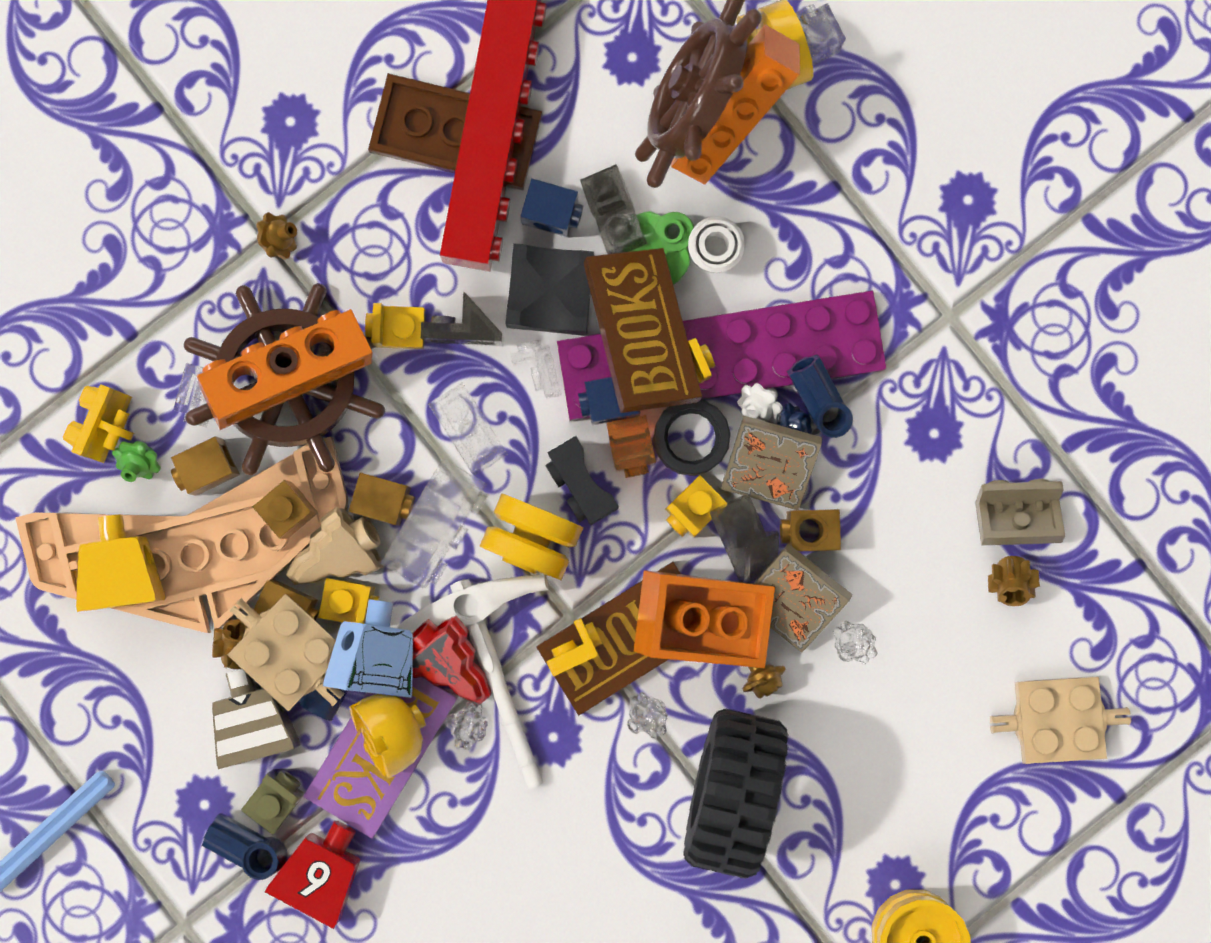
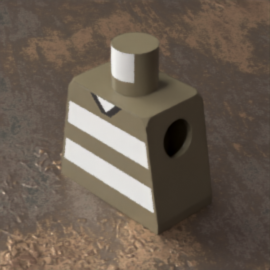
M243 669L225 673L231 697L212 703L216 764L218 769L293 750L300 746L299 738L287 711L263 688L255 690L252 677Z

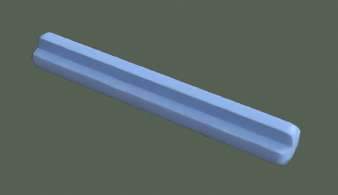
M99 771L95 773L0 861V892L114 788L115 783L106 772Z

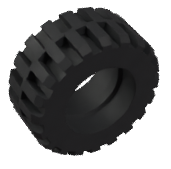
M727 708L714 714L700 759L686 826L683 856L692 867L744 879L755 876L759 872L761 862L764 861L766 849L771 839L786 768L788 733L787 728L780 721Z

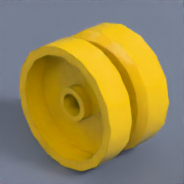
M501 493L494 514L498 519L515 525L513 533L496 526L487 527L479 547L502 556V561L534 574L541 572L562 580L569 560L566 555L551 550L548 546L553 541L568 548L575 547L584 527Z
M904 890L890 896L878 908L871 925L872 943H916L917 938L920 936L925 938L922 943H970V934L964 920L940 896L926 890Z

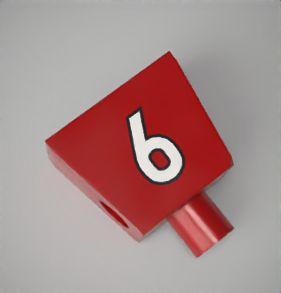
M334 821L325 839L314 833L307 835L267 886L265 893L334 929L343 915L361 860L359 857L346 851L356 831L342 822Z

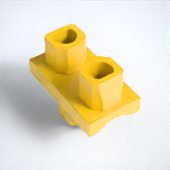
M100 384L99 388L85 386L79 398L80 406L89 410L83 424L72 421L68 424L63 435V440L73 446L71 452L104 463L109 450H115L120 437L132 440L134 433L124 429L130 415L126 411L132 396Z

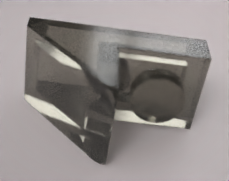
M463 292L462 323H455L456 318L451 316H432L431 322H421L420 338L424 343L504 346L502 332L465 292Z
M742 495L709 513L739 582L750 583L758 579L778 556L779 533L778 531L764 530L750 496Z

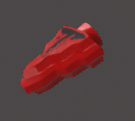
M457 615L443 621L439 626H436L430 619L423 622L412 633V677H423L434 686H448L459 697L478 704L483 703L491 696L492 692L486 674L474 662L476 650L467 639L469 632L467 627Z

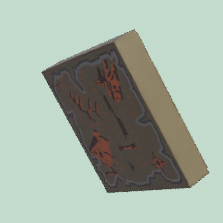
M743 415L721 489L799 510L822 444V437Z
M790 544L785 546L753 583L775 587L770 628L800 652H803L844 608L853 595Z

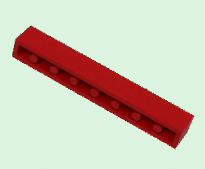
M487 0L440 250V258L443 264L491 272L492 262L500 261L503 237H497L500 221L507 222L511 201L510 198L505 197L507 182L514 183L518 159L512 158L514 143H522L525 120L519 119L522 104L529 105L532 81L526 80L529 65L536 66L539 53V42L534 41L536 26L543 27L547 3H543L541 0Z

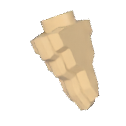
M335 507L321 518V527L310 535V546L296 555L287 569L286 575L294 585L316 583L330 575L345 578L358 572L366 576L384 566L376 550V547L380 546L381 543L379 534L368 518L361 517L355 521L344 509Z

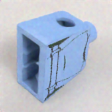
M369 599L365 624L344 621L340 625L323 686L349 691L412 697L413 635L410 630L390 628L393 603Z

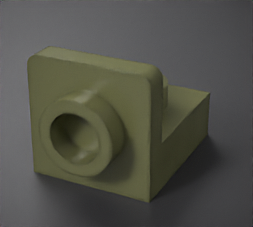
M274 769L265 775L262 779L263 782L241 809L242 812L272 835L276 833L305 794L298 789L301 783L294 776L284 770L278 773Z

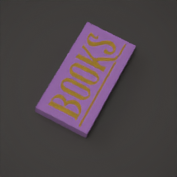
M412 677V697L398 696L404 700L408 707L415 704L426 722V726L420 729L423 737L421 753L413 764L388 779L387 776L384 777L368 755L363 745L366 741L362 731H356L351 717L303 795L304 798L372 839L458 697L442 687L432 685L423 677ZM365 693L362 699L375 695V693Z

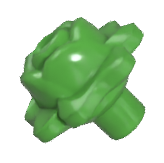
M122 441L119 448H115L112 451V455L116 459V467L122 470L121 477L125 481L134 482L137 477L152 479L154 473H158L161 469L157 462V453L151 447H148L145 442L136 441L128 443Z

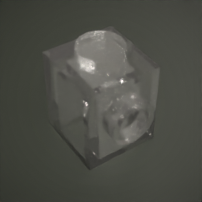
M828 3L818 8L812 4L796 12L809 46L813 65L840 52L846 37Z

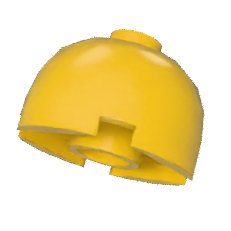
M375 694L349 706L356 731H362L366 741L363 745L374 765L384 777L387 776L388 779L415 762L421 753L423 745L420 729L426 726L424 717L415 704L408 707L404 700L398 696Z

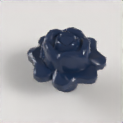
M791 403L785 404L784 410L781 411V419L776 425L812 434L810 416L801 411L798 406L794 407Z

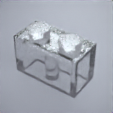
M463 382L428 404L473 475L478 474L508 455Z

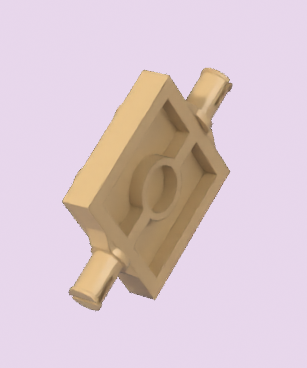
M287 594L270 610L260 615L241 598L236 604L248 615L246 616L235 605L229 611L248 628L242 640L227 655L288 712L304 695L314 690L322 695L333 707L338 700L326 689H329L339 699L345 694L340 689L323 686L336 640Z
M1099 677L1015 682L1016 706L1014 715L990 716V723H1006V725L990 726L992 734L1015 731L1021 745L1022 764L1107 759L1105 743L1107 726L1130 725L1131 717L1115 718L1116 715H1131L1128 707L1105 709L1101 701Z

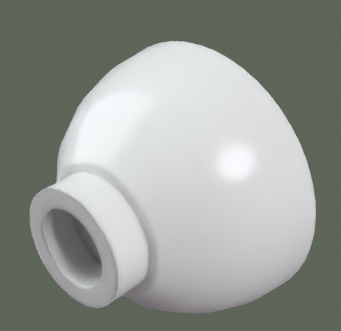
M714 216L700 221L693 228L689 236L688 248L692 260L698 267L707 272L722 273L733 268L741 260L745 249V240L742 231L733 221L724 217Z

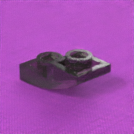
M617 164L580 179L590 212L596 220L607 254L629 252L648 244Z

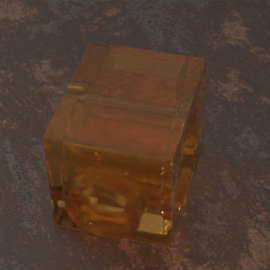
M642 415L606 423L615 472L624 471L625 478L648 474V466L655 465L656 460L647 416Z

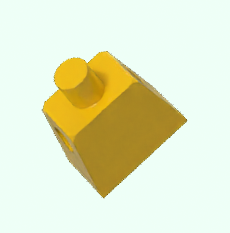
M123 514L98 517L101 541L80 544L77 612L165 600L163 587L147 538L140 536L126 538Z

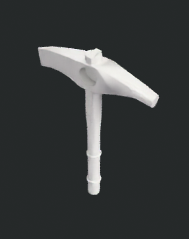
M546 574L502 578L471 586L469 579L460 580L450 585L452 594L416 612L396 628L410 630L413 633L416 628L428 619L436 626H439L450 617L458 616L469 630L470 641L476 650L475 654L480 667L486 674L504 723L503 726L506 728L517 757L518 768H521L528 789L536 787L543 783L536 764L537 759H534L520 722L521 718L517 714L506 685L500 660L484 619L489 617L505 602L529 593L549 590Z

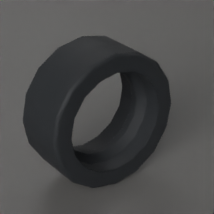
M700 400L697 403L666 408L655 424L653 443L657 456L667 468L681 475L696 476L709 472L723 460L729 449L731 433L727 419L718 407L706 400ZM689 413L698 414L706 418L713 426L715 432V443L711 452L703 459L696 461L683 460L676 456L670 449L668 442V431L673 421Z

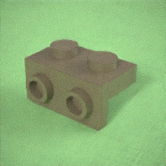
M1034 479L1029 482L1020 483L994 480L987 484H982L975 501L981 546L1062 543L1065 538V530L1059 499L1064 491L1063 483L1061 481L1050 482L1047 479Z

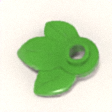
M650 211L639 213L626 224L627 231L636 239L630 245L627 252L664 248L672 283L675 285L682 279L690 265L688 241L694 224L688 216L680 212H669L663 216ZM677 224L680 233L677 238L670 239L668 229L670 226Z

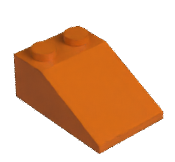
M644 570L634 652L650 658L765 668L775 587Z

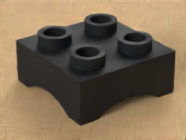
M513 243L506 327L586 336L591 292L583 263L586 257L594 256V251L560 250Z
M577 436L547 452L551 462L545 466L558 488L566 484L573 497L566 501L579 523L587 519L591 526L618 510L619 506L612 494L601 489L589 475L584 463L583 446Z

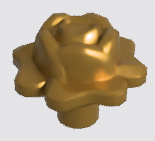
M270 212L265 213L263 220L257 222L258 244L264 249L268 257L278 256L282 259H288L290 252L297 249L294 237L297 235L296 226L291 222H287L285 215L275 216Z
M768 664L765 665V668L748 667L751 673L747 678L748 682L745 683L742 690L743 692L753 691L759 699L763 698V696L771 695L783 686L781 675L786 670L785 666L774 667V665Z

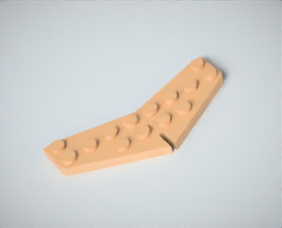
M333 437L323 438L335 462V466L330 472L320 470L308 444L294 451L292 455L189 515H123L126 538L146 537L149 542L165 594V600L112 607V609L204 633H211L202 598L203 595H207L214 627L221 629L228 620L235 616L229 611L234 605L239 610L242 609L236 604L241 598L248 604L263 590L267 580H273L294 560L298 553L310 545V535L321 527V518L335 507L346 511L348 495ZM283 480L293 482L318 512L317 515L288 539H279L252 507ZM35 512L15 517L30 580L33 585L42 591L76 599L80 544L101 541L98 517L110 515Z

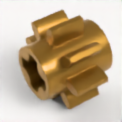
M1007 556L1002 558L998 564H992V574L988 575V591L990 593L997 592L998 602H1002L1007 606H1021L1027 603L1030 598L1036 597L1035 588L1040 587L1039 570H1030L1029 560L1019 556Z
M239 619L228 620L223 629H214L212 657H221L224 668L242 669L227 655L242 640L248 628Z

